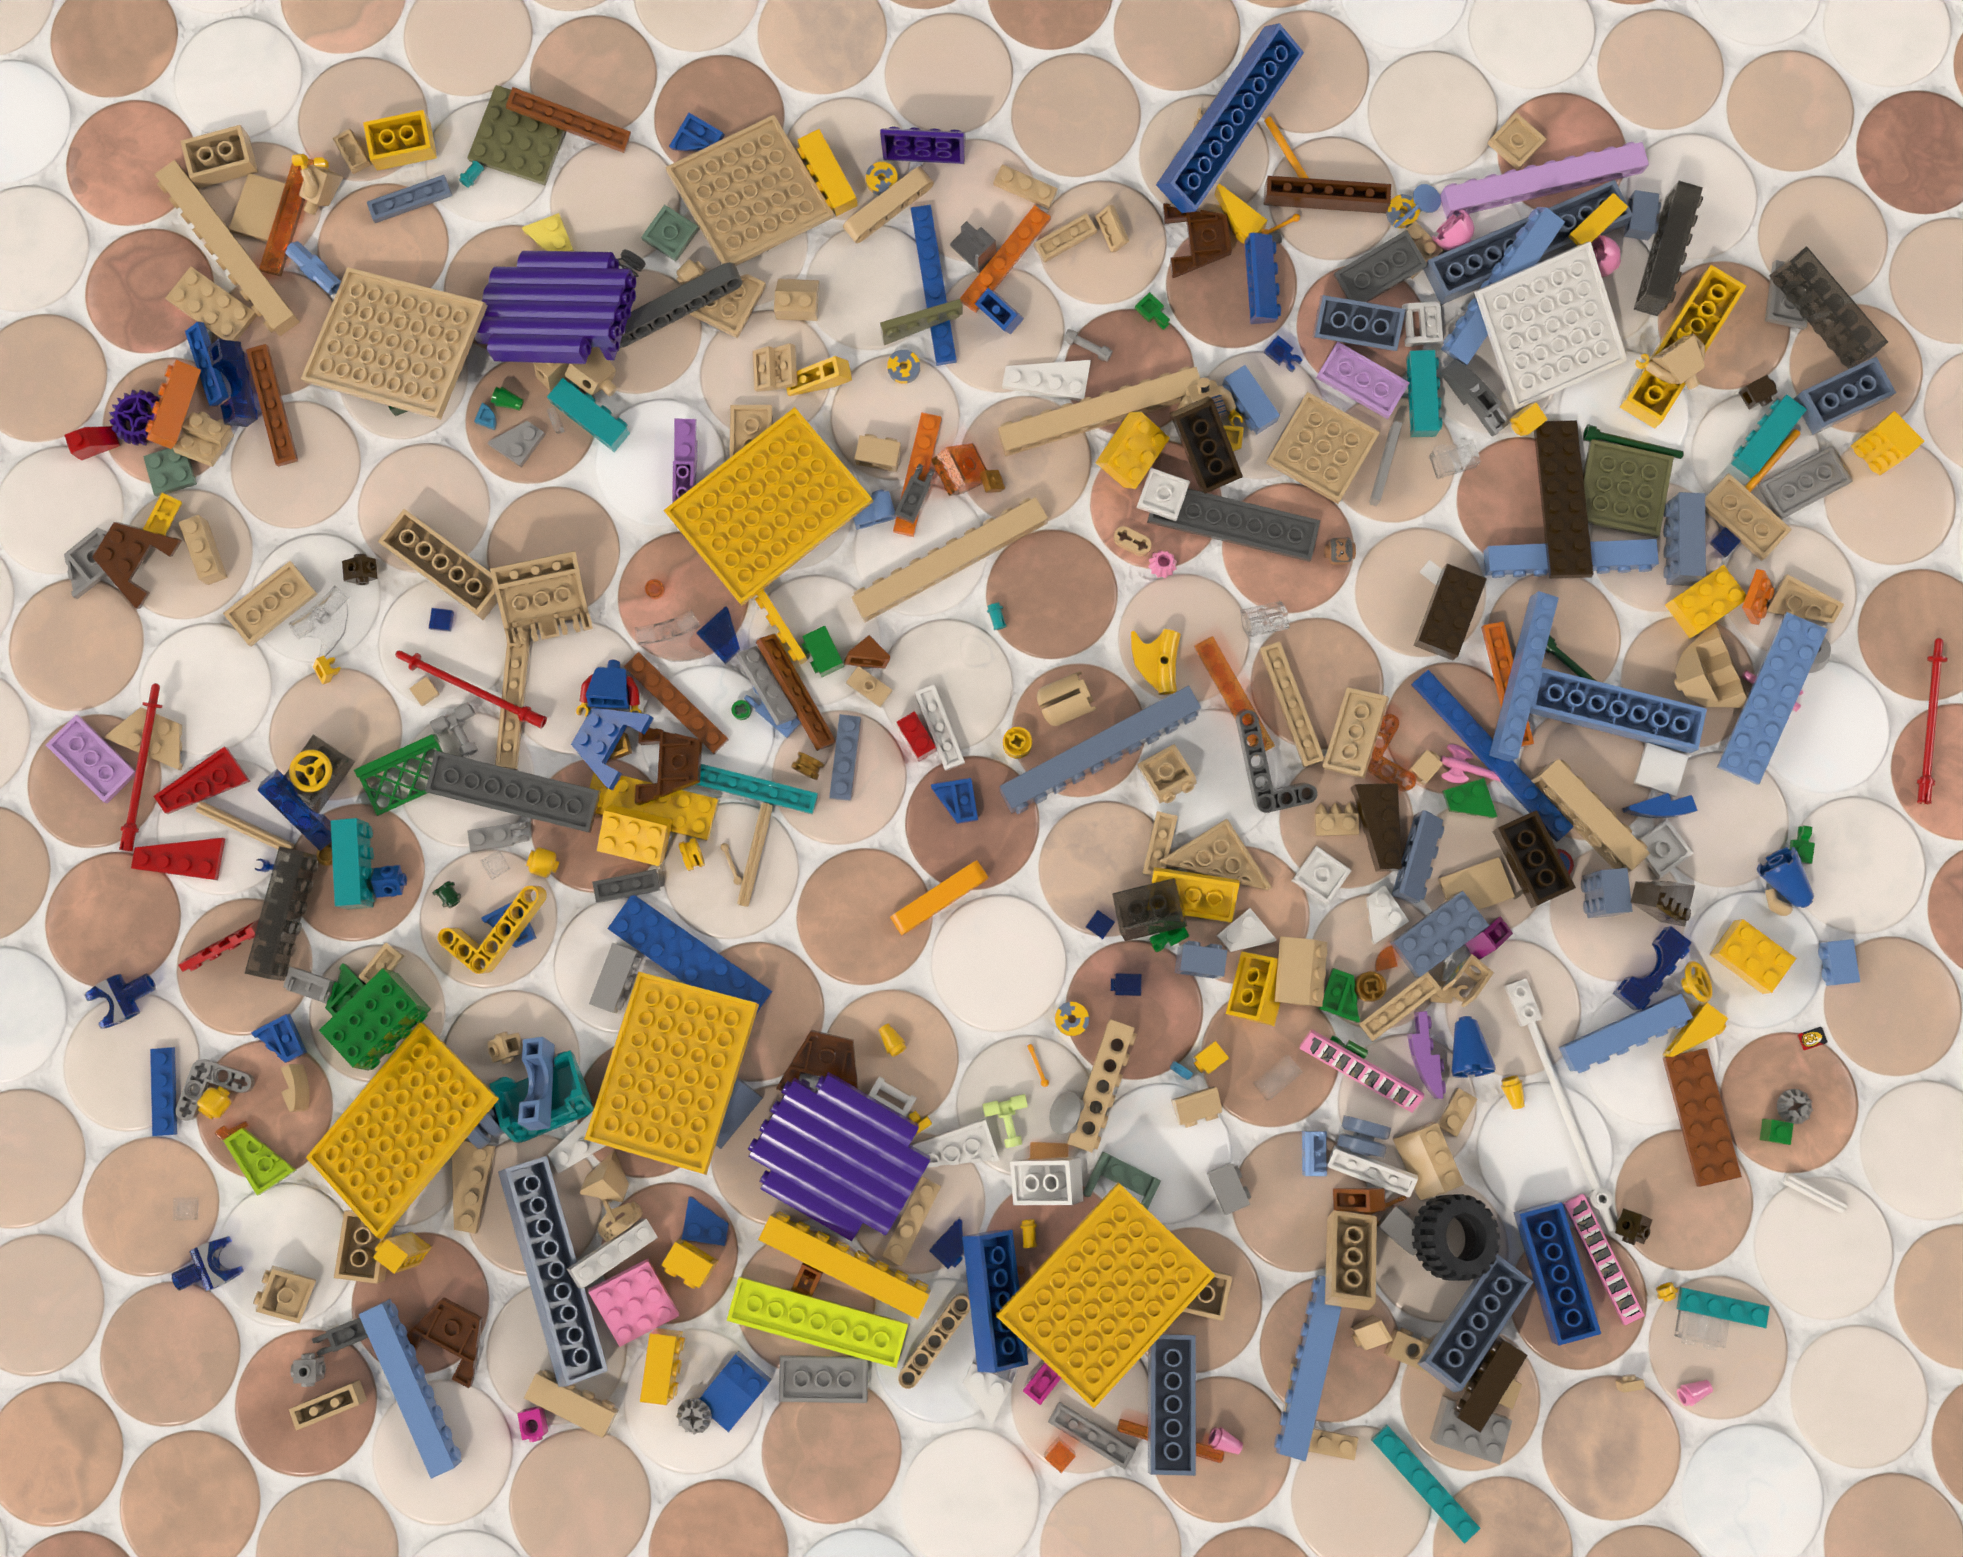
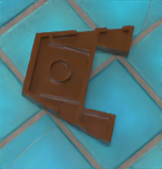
M1163 203L1165 224L1186 222L1191 253L1190 256L1170 257L1172 278L1179 277L1231 255L1232 248L1227 214L1206 210L1181 213L1176 207H1171V204Z
M113 522L92 558L136 609H140L150 592L131 581L152 546L167 556L172 557L182 540L124 523Z
M650 727L645 735L639 732L638 743L640 745L659 744L657 783L636 784L635 804L643 805L700 783L702 742L699 739L677 733L672 734L662 729Z
M811 1030L776 1090L782 1091L787 1081L792 1082L794 1078L799 1080L801 1072L820 1077L821 1075L825 1077L829 1072L858 1089L854 1040Z
M444 1297L407 1333V1338L416 1351L424 1338L460 1357L461 1361L452 1380L468 1389L472 1386L483 1318Z

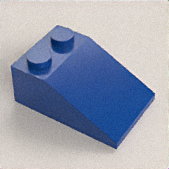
M738 1351L701 1395L699 1400L707 1404L711 1411L712 1419L729 1433L772 1379Z

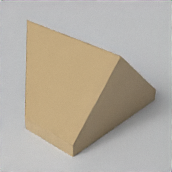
M615 1149L586 1176L580 1194L618 1202L624 1201L629 1183Z

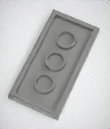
M1830 446L1757 486L1773 513L1782 520L1850 484L1853 480L1833 447Z
M780 1355L779 1402L867 1403L868 1360L854 1356Z

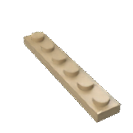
M1277 642L1260 648V654L1303 768L1324 761V756L1281 643Z

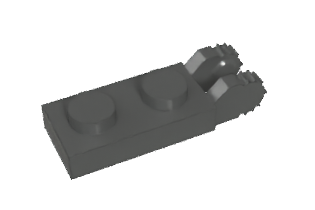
M918 464L913 477L911 476L894 516L914 524L935 474V470L930 469L925 482L919 480L918 478L923 471V465Z
M359 1317L326 1331L325 1334L313 1338L312 1341L314 1344L322 1342L326 1338L329 1339L331 1346L320 1349L317 1352L319 1357L369 1337Z

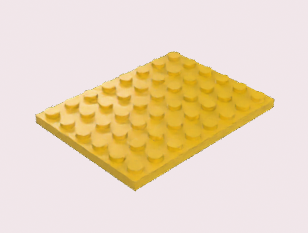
M794 407L663 511L739 604L743 606L874 501Z
M638 971L584 1139L707 1175L759 1004Z
M421 1022L317 1143L306 1159L377 1238L383 1239L499 1098L426 1024Z
M1118 1182L1001 1308L996 1316L1094 1409L1215 1277V1274Z

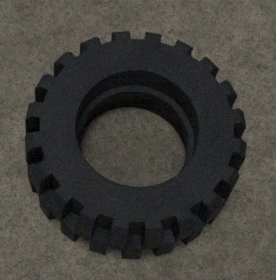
M1464 1194L1440 1195L1426 1201V1205L1421 1206L1418 1210L1420 1215L1415 1216L1413 1221L1415 1228L1412 1229V1236H1414L1412 1245L1413 1249L1417 1250L1415 1255L1418 1261H1423L1422 1267L1426 1271H1431V1275L1448 1281H1470L1471 1279L1481 1277L1482 1274H1486L1491 1268L1489 1265L1495 1263L1497 1259L1495 1254L1499 1253L1500 1245H1498L1500 1233H1497V1221L1492 1219L1493 1213L1489 1208L1485 1209L1486 1205L1481 1200H1476L1475 1197ZM1453 1218L1460 1222L1465 1233L1464 1249L1458 1257H1455L1450 1251L1446 1240L1447 1227Z

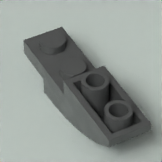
M1455 359L1439 372L1463 405L1468 403L1491 436H1495L1510 424L1499 408L1502 403L1476 374Z

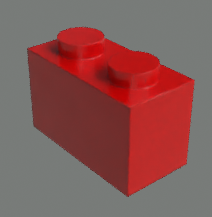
M915 711L896 722L897 727L918 762L937 751L936 746Z

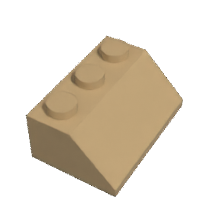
M1280 936L1275 1002L1322 1007L1324 979L1326 976L1327 942Z
M1431 1122L1393 1139L1406 1171L1418 1175V1181L1414 1189L1419 1200L1444 1194L1465 1185L1438 1123Z

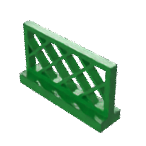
M431 734L354 769L377 816L427 794L425 790L422 791L415 788L418 777L429 778L420 774L424 762L432 765V762L425 760L428 751L436 748V751L443 752L436 734ZM414 758L420 761L417 772L405 769L408 760ZM392 767L401 770L397 781L386 778L388 770ZM404 771L415 775L412 786L400 783ZM372 776L381 778L378 790L370 788L366 779ZM385 780L396 784L392 795L381 792ZM399 785L410 789L407 798L400 799L395 797ZM379 794L390 798L388 807L381 810L377 804Z

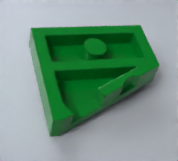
M1484 778L1442 791L1449 812L1485 816L1492 819L1498 817Z
M344 963L340 965L341 973L338 981L334 982L332 994L328 998L325 1007L332 1016L366 985Z
M1332 968L1324 990L1322 1007L1318 1009L1359 1023L1360 1016H1358L1354 975Z

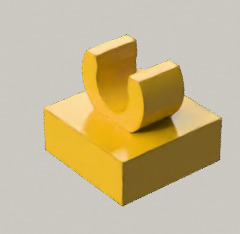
M323 655L316 658L313 669L322 684L331 682L333 675H337L340 672V667L331 668L330 666L336 660L334 657L326 659Z
M916 1110L909 1114L910 1119L919 1125L916 1135L932 1125L928 1115L921 1119Z

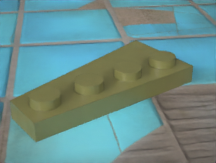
M958 299L880 322L884 346L945 321L957 319L960 315H963L961 300Z

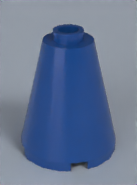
M1788 847L1780 849L1766 857L1768 862L1764 865L1761 863L1756 869L1758 874L1795 907L1805 908L1812 904L1814 893L1800 856L1794 847H1792V850H1789Z
M1471 1016L1460 1017L1459 1021L1455 1022L1451 1070L1453 1077L1468 1078V1075L1479 1077L1494 1073L1496 1065L1477 1020L1472 1019Z

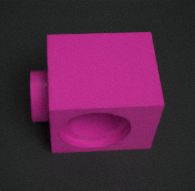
M537 1406L521 1410L517 1413L522 1440L529 1439V1442L540 1441L543 1439L542 1436L549 1432L544 1408ZM529 1420L537 1422V1430H532L529 1427Z

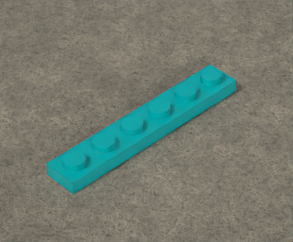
M701 764L700 783L695 784L812 815L818 798V793L704 764Z
M1387 1424L1371 1439L1464 1544L1481 1529Z

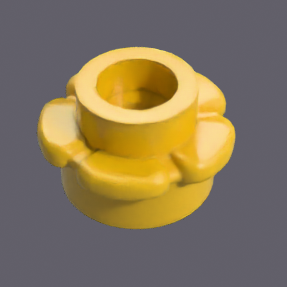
M1672 1282L1661 1284L1656 1288L1658 1299H1663L1665 1302L1675 1299V1293L1678 1292V1288H1675Z

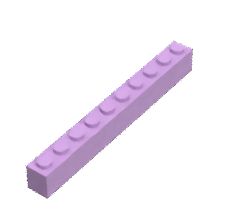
M1629 142L1622 147L1615 148L1612 146L1596 153L1595 151H1590L1583 156H1569L1558 162L1551 160L1543 165H1530L1519 171L1512 169L1502 175L1496 176V174H1491L1484 179L1477 180L1474 178L1458 185L1452 183L1445 186L1440 198L1445 217L1448 219L1453 214L1456 217L1461 214L1460 210H1465L1470 214L1642 174L1649 163L1643 143Z

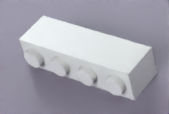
M640 1219L623 1233L604 1243L567 1268V1271L577 1287L583 1289L658 1237L648 1220Z

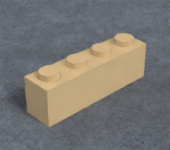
M540 1370L535 1374L524 1399L601 1438L607 1435L618 1412V1409L614 1408V1403L605 1399L601 1401L595 1398V1394L585 1389L581 1391L575 1388V1384L558 1387L555 1374L549 1370Z

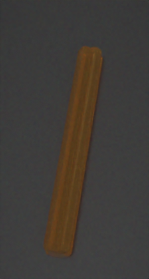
M1124 1419L1119 1420L1117 1425L1118 1432L1148 1441V1427ZM1196 1442V1456L1222 1463L1224 1451Z

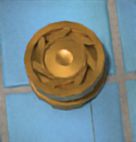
M798 751L797 755L800 758H797L796 762L792 763L791 768L809 778L818 780L819 767L824 768L825 765L817 759Z
M1368 971L1356 978L1355 993L1361 1000L1373 1002L1380 1000L1385 995L1387 983L1381 974L1375 971Z

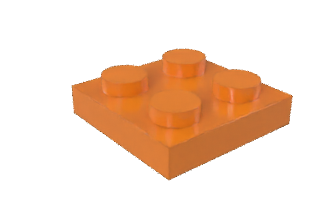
M1756 569L1742 606L1750 623L1759 625L1761 619L1765 618L1767 613L1766 605L1774 594V587L1765 570Z

